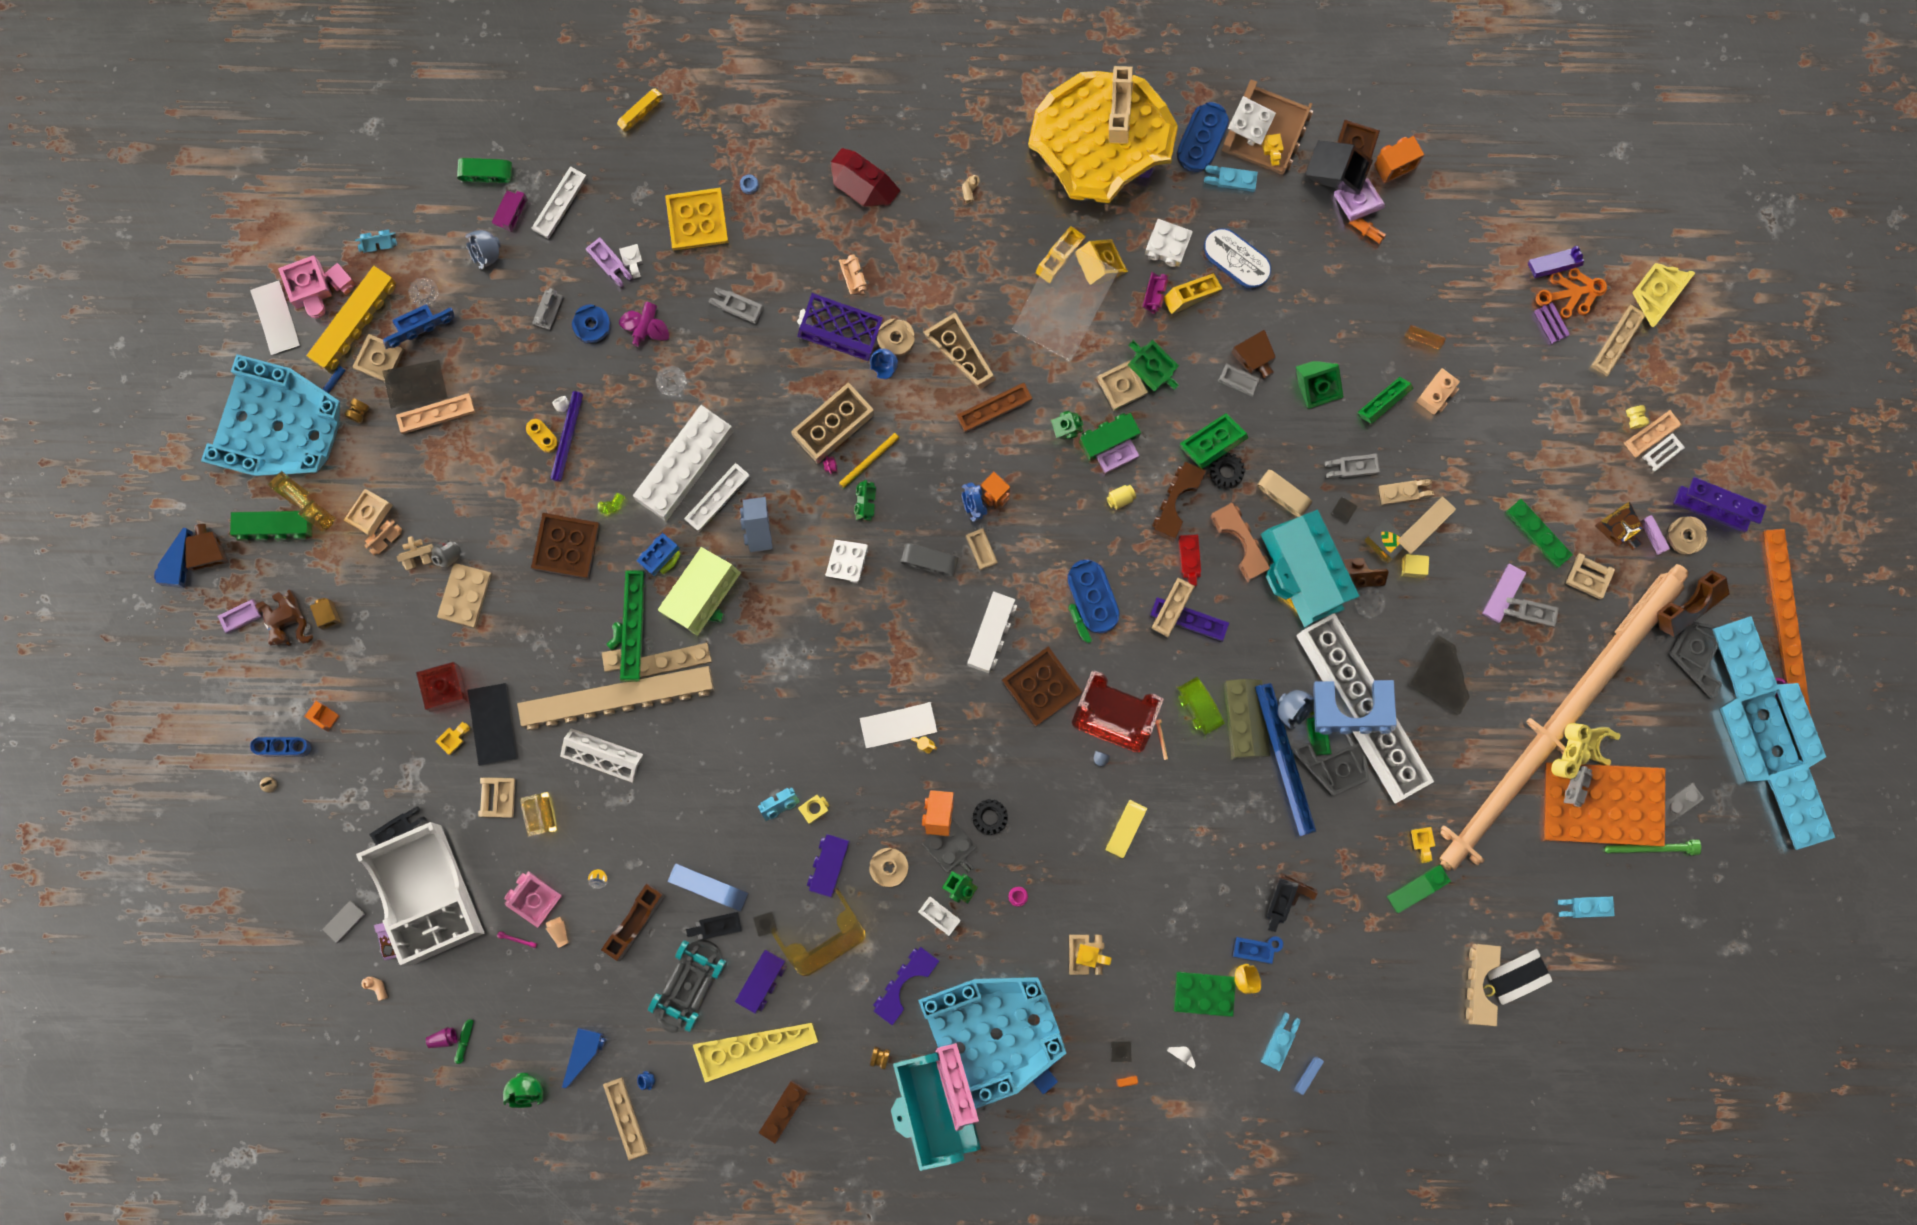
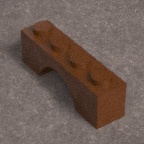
M1186 461L1183 467L1179 465L1175 474L1178 477L1176 483L1171 482L1167 491L1170 496L1168 500H1163L1160 510L1163 512L1160 517L1156 516L1153 522L1154 534L1172 542L1175 541L1183 523L1176 512V500L1186 492H1197L1206 470Z
M1711 570L1698 580L1696 591L1688 602L1681 606L1670 602L1657 612L1660 630L1675 637L1730 594L1727 577Z
M646 884L635 899L626 918L611 934L601 951L614 960L621 961L665 895L649 884Z

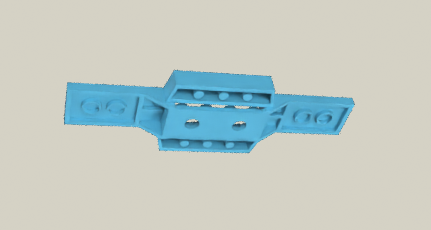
M1752 616L1712 629L1736 695V699L1721 707L1720 712L1746 781H1768L1776 797L1795 850L1835 838L1809 767L1824 759L1826 755L1799 684L1777 685ZM1776 693L1778 694V697L1780 699L1781 705L1783 707L1784 713L1788 720L1789 726L1791 728L1792 734L1794 736V739L1796 741L1797 747L1799 749L1803 761L1799 760L1798 755L1796 753L1789 731L1787 729L1778 702L1776 700ZM1761 709L1769 712L1767 720H1761L1758 717V712ZM1774 746H1780L1783 749L1782 756L1775 757L1772 754Z

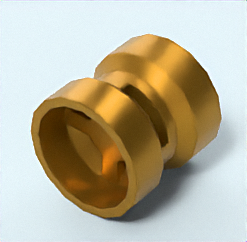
M352 398L351 406L346 410L344 416L361 424L364 419V413L370 407Z

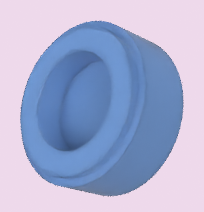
M753 175L743 176L740 180L741 190L745 194H754L759 188L757 178Z

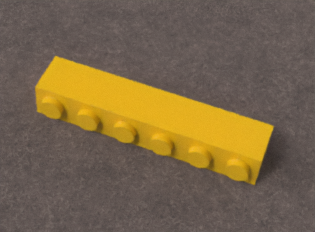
M373 266L306 356L330 373L338 366L343 354H347L350 350L352 342L360 337L364 326L371 322L375 311L383 306L387 295L394 291L396 282L393 278Z

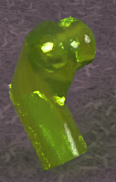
M616 492L612 501L599 502L597 509L603 514L614 513L618 510L625 497Z

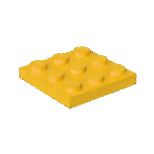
M721 188L665 195L673 251L729 243Z

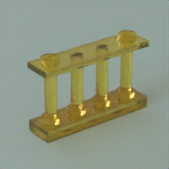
M283 471L268 484L275 492L294 506L299 505L302 510L298 514L323 532L333 525V521L336 518L315 501L311 500L309 502L306 499L309 492Z

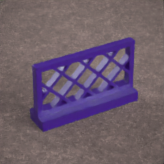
M812 293L797 337L869 361L883 317ZM813 300L821 302L824 307L815 311L812 305ZM833 307L839 308L842 314L833 317L829 309ZM826 311L830 319L821 322L818 314ZM854 313L858 316L859 320L851 323L847 315ZM815 316L818 324L814 326L806 324L807 318ZM844 317L848 325L839 328L835 320ZM871 319L877 321V325L869 329L865 321ZM832 322L836 330L832 332L826 331L824 325ZM862 323L865 331L857 334L853 326ZM850 328L854 336L850 338L844 337L841 331ZM868 334L871 340L870 345L862 343L860 337Z

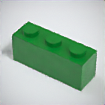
M1122 413L1115 417V421L1111 423L1106 421L1100 424L1098 429L1094 431L1090 429L1082 433L1079 443L1090 462L1096 459L1098 455L1130 439L1133 441L1139 438L1141 431L1131 413L1127 415Z

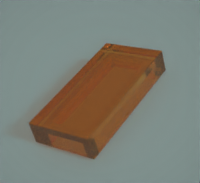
M1413 325L1409 326L1405 334L1407 338L1439 350L1446 340L1445 337Z

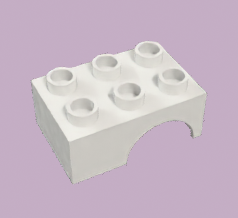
M429 822L356 854L359 862L365 866L371 875L381 897L385 913L383 924L400 965L412 966L485 934L441 825Z

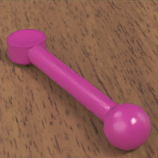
M503 931L497 934L499 939H509L532 948L537 946L536 943L506 935Z

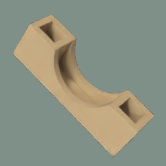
M1114 66L1112 108L1108 130L1109 143H1128L1133 67Z
M1474 944L1473 948H1470L1469 959L1472 960V967L1468 971V979L1471 980V986L1467 990V999L1470 1000L1469 1008L1466 1010V1019L1469 1020L1468 1024L1497 1026L1498 1006L1491 1003L1485 996L1483 982L1490 970L1500 966L1501 946Z

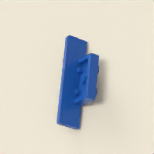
M427 304L393 319V324L398 332L383 339L384 347L386 349L395 348L403 341L415 339L418 334L430 332L440 324L449 323L455 318L453 309L448 308L432 315Z

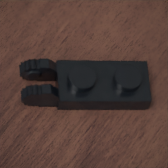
M418 806L414 807L370 833L369 835L375 845L409 832L425 823L427 820L424 816L411 824L407 819L416 815L420 808Z

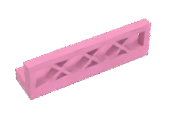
M957 1043L937 1048L935 1051L939 1057V1060L936 1061L955 1130L959 1131L964 1126L978 1123V1116Z

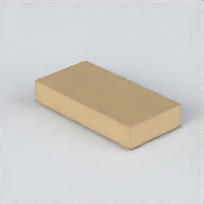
M984 528L966 535L980 571L998 564Z

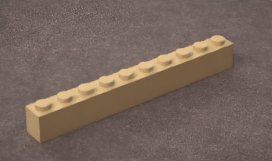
M709 666L644 678L640 679V682L613 684L517 703L521 726L527 728V730H535L539 728V725L555 726L558 725L559 721L564 720L565 723L577 721V718L580 717L585 719L595 718L596 714L600 713L612 715L615 714V710L620 709L623 712L634 710L636 706L647 708L652 707L653 703L656 702L668 704L672 702V699L688 700L691 699L692 695L699 694V697H704L714 691L711 669Z

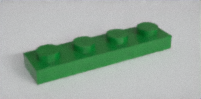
M1522 499L1506 511L1510 518L1556 568H1559L1573 555Z

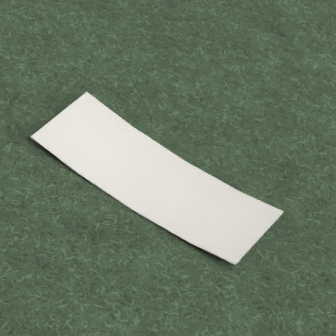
M276 281L250 290L261 320L270 354L273 355L300 346L280 282Z
M931 702L859 718L866 748L937 732Z

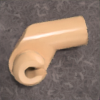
M367 977L362 980V987L375 991L378 1001L388 998L382 980L375 977Z

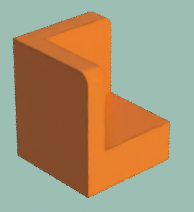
M315 701L304 717L323 730L329 731L339 718V715L324 704Z

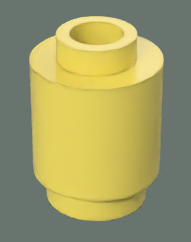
M1124 485L1109 492V497H1107L1109 506L1117 510L1132 503L1136 499V494L1131 485Z

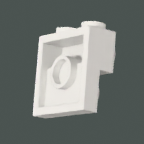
M1157 219L1145 255H1148V258L1152 260H1162L1169 266L1180 267L1193 231Z

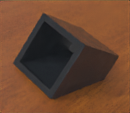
M1318 140L1305 175L1315 183L1360 195L1373 160L1355 145Z

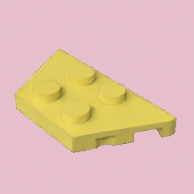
M1655 263L1632 293L1652 327L1659 322L1695 272L1679 271L1676 267H1666Z

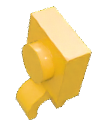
M1265 135L1262 142L1264 156L1270 155L1271 165L1279 166V160H1281V154H1283L1284 150L1281 135Z
M462 722L455 730L448 728L435 742L448 755H451L464 742L460 737L465 735L471 727L467 723Z
M1432 828L1411 830L1414 850H1421L1422 863L1432 861L1430 848L1435 847Z
M1080 944L1076 964L1095 968L1096 962L1110 965L1112 958L1098 955L1099 948Z

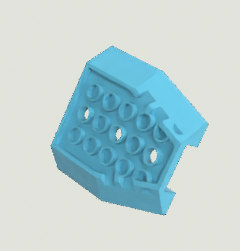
M236 354L231 369L235 379L213 445L206 444L201 462L253 476L317 473L329 459L340 425V401L291 368ZM243 412L247 413V419L242 422L239 421V415ZM283 422L282 430L275 431V424ZM319 432V438L312 441L310 439L311 434Z
M1038 977L973 979L918 1000L925 1019H928L938 1048L957 1042H962L965 1045V1050L959 1054L975 1109L1017 1094L1066 1054L1059 1027ZM1030 1015H1038L1040 1022L1037 1025L1030 1024L1028 1021ZM994 1028H999L1003 1035L1001 1038L995 1039L992 1037L991 1031Z

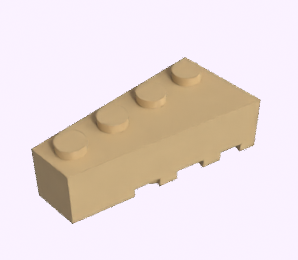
M956 312L923 332L926 338L979 390L996 380Z

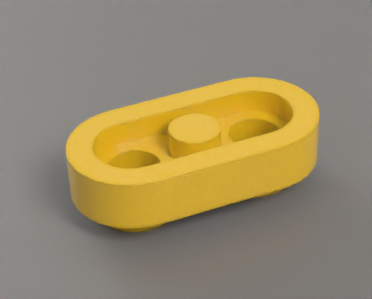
M532 419L527 423V434L542 451L551 453L557 449V438L541 420ZM537 425L538 429L533 431V426ZM546 439H550L549 444H544Z

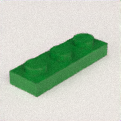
M1399 377L1358 411L1359 416L1372 424L1413 390L1412 384Z

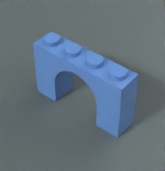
M1394 680L1373 681V709L1362 718H1350L1339 711L1335 701L1334 681L1314 682L1315 732H1320L1323 735L1332 734V732L1351 734L1356 731H1360L1361 734H1369L1372 731L1388 734L1395 730Z

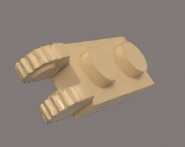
M1414 480L1379 486L1381 506L1416 501L1420 498L1433 496L1434 491L1428 490L1419 493L1418 487L1432 484V480Z

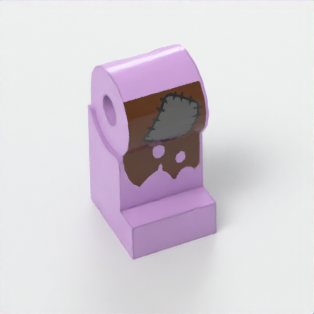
M384 924L374 925L384 960L397 958Z

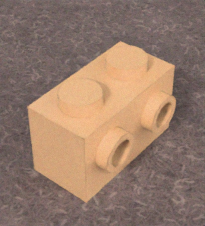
M1441 368L1416 402L1433 415L1438 410L1442 412L1448 404L1446 399L1449 396L1453 398L1459 390L1456 386L1460 381Z

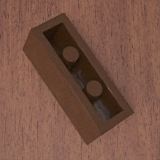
M793 1080L790 1081L760 1129L759 1134L776 1144L809 1090Z

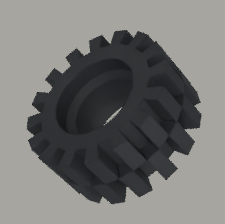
M1227 453L1213 461L1210 467L1212 482H1215L1217 487L1221 486V489L1235 488L1240 484L1245 473L1244 462H1241L1242 459L1240 457L1237 458L1236 454L1230 455V453ZM1225 464H1229L1234 468L1235 473L1230 478L1223 477L1220 473V468Z
M995 799L981 801L973 812L974 825L977 830L986 835H995L1001 832L1008 821L1006 808ZM987 810H994L998 815L997 822L992 825L986 824L983 821V813Z

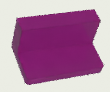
M518 190L516 194L506 191L492 220L493 225L512 232L528 200L526 195Z

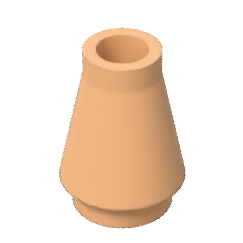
M560 917L546 922V930L558 948L569 943L564 920L562 921Z

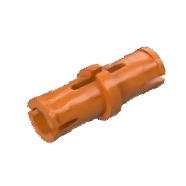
M1362 218L1349 222L1350 225L1361 231L1363 236L1367 235L1379 245L1386 237V234L1375 228L1373 223H1368Z

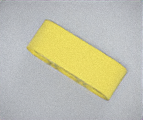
M1129 800L1105 849L1106 851L1122 859L1124 858L1146 813V807Z

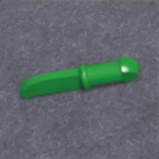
M1070 604L1068 610L1074 619V624H1076L1080 637L1086 643H1091L1092 639L1082 621L1083 619L1077 610V606Z
M472 1019L467 1020L462 1027L456 1056L454 1057L456 1064H460L464 1060L465 1049L468 1046L467 1043L473 1026Z

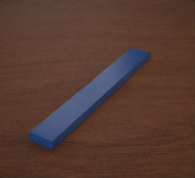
M1272 683L1256 686L1255 689L1299 835L1314 833L1316 828L1284 723L1278 715V703Z

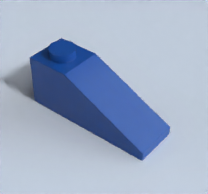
M182 528L158 563V568L154 572L155 583L161 586L185 588L187 576L186 538L193 536L191 530Z
M578 1028L562 1088H569L598 1055L599 1050H603L605 1045L603 1033Z

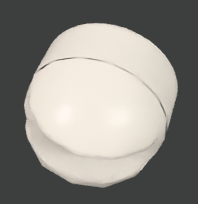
M561 396L552 402L555 409L559 412H564L569 407L566 396Z

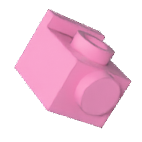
M338 263L323 274L336 291L341 290L345 295L349 294L356 286Z

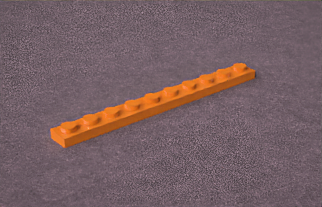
M1785 529L1765 530L1763 534L1783 677L1787 684H1799L1811 715Z

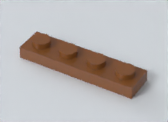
M1022 383L957 414V419L966 433L1031 402L1033 398L1025 383Z

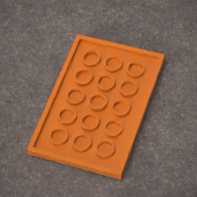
M1545 763L1544 841L1665 846V768L1581 765L1591 769L1593 776L1589 788L1582 786V789L1588 792L1585 803L1580 808L1573 804L1564 803L1565 792L1569 786L1570 779L1555 776L1551 769L1553 763Z

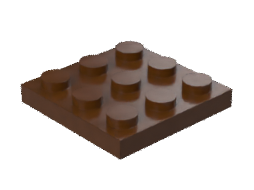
M542 513L531 569L588 579L600 525L599 522Z
M1049 646L1002 679L1006 688L1035 727L1083 693Z

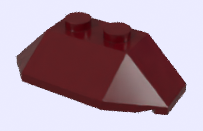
M841 148L831 161L834 186L863 207L890 206L901 192L884 171L855 151Z

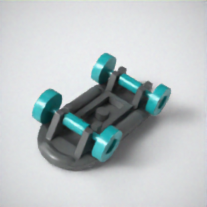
M684 940L675 955L679 962L662 995L656 993L647 1011L655 1012L657 1023L668 1032L678 1033L684 1030L691 1032L699 1017L697 1011L714 978L718 979L725 967L726 961L722 960L719 948L707 940H698L691 944Z

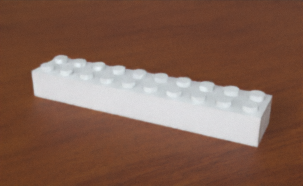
M1334 613L1297 634L1298 640L1322 681H1334L1335 701L1341 713L1350 718H1362L1368 715L1373 709L1372 684L1374 679L1336 614ZM1397 718L1395 730L1388 734H1382L1380 731H1372L1369 734H1361L1360 731L1353 732L1394 803L1407 798L1434 782Z

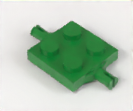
M1153 339L1142 348L1134 340L1128 345L1136 352L1128 366L1153 391L1165 383L1173 390L1179 386L1171 377L1179 365Z

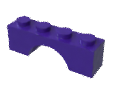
M922 947L919 950L915 948L908 957L911 959L908 965L903 964L896 973L899 977L895 982L893 980L889 982L885 988L887 991L883 998L879 996L873 1004L875 1007L873 1012L891 1025L896 1022L904 1011L900 1001V990L903 984L914 976L929 977L940 962Z

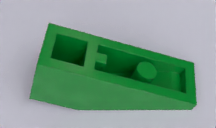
M1437 865L1388 895L1387 898L1396 912L1399 913L1450 883L1451 880L1442 866Z

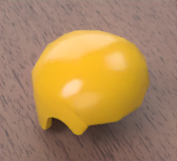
M1243 964L1236 969L1235 984L1244 994L1258 993L1261 990L1260 975L1254 965Z

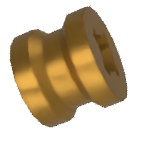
M874 1047L870 1066L874 1067L877 1065L885 1070L890 1050L882 1051L879 1047Z

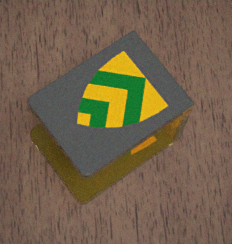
M1386 519L1364 540L1387 564L1404 548L1397 541L1402 534Z

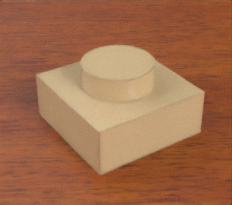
M621 649L602 652L604 671L620 670Z

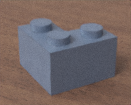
M766 497L743 500V508H740V520L742 530L746 529V534H743L745 545H749L750 552L773 549Z

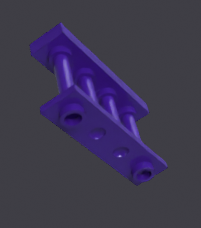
M1696 477L1692 478L1689 488L1682 485L1679 487L1673 502L1676 506L1744 533L1748 530L1751 521L1758 524L1761 523L1767 507Z

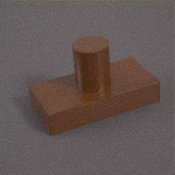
M1283 873L1280 874L1279 878L1298 883V889L1292 905H1296L1300 894L1315 900L1318 894L1317 889Z

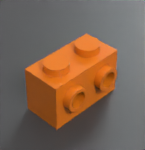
M995 472L980 485L982 496L984 497L983 500L990 507L992 505L995 508L999 505L1003 507L1009 501L1010 486Z
M930 790L929 798H925L927 814H923L922 826H925L926 834L949 836L954 805L953 792Z

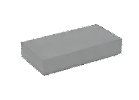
M1226 363L1218 382L1253 397L1261 378Z
M350 900L322 930L336 943H339L361 920L365 913Z

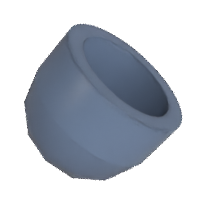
M1096 751L1094 755L1095 763L1098 766L1106 765L1110 755Z

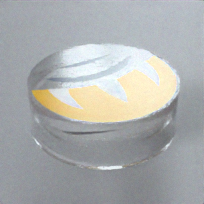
M595 869L589 873L588 883L592 888L602 889L608 883V875L603 870Z

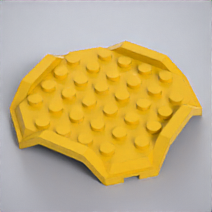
M1099 71L1080 72L1049 92L1036 109L1028 143L1029 148L1038 152L1058 176L1070 199L1084 200L1089 198L1095 199L1096 202L1110 203L1124 185L1153 166L1171 164L1178 125L1166 103L1145 79L1133 75L1128 143H1109L1108 130L1112 108L1113 73Z

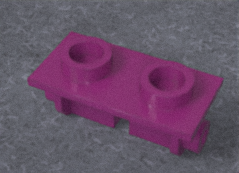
M1151 272L1142 307L1156 314L1162 308L1164 295L1161 292L1166 291L1169 279H1167L1168 276L1165 274L1158 276Z

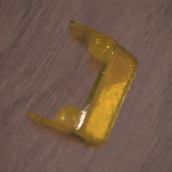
M838 887L835 888V891L846 908L837 917V925L841 931L814 949L807 952L800 943H792L786 946L775 927L771 929L772 935L785 956L802 976L813 974L865 939L866 933L863 926Z

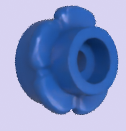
M644 1071L638 1075L637 1083L641 1090H651L655 1079L648 1071Z

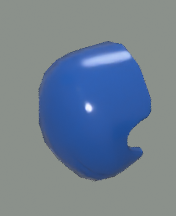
M878 349L873 352L870 358L871 370L876 371L877 378L888 379L895 373L898 367V359L889 349Z

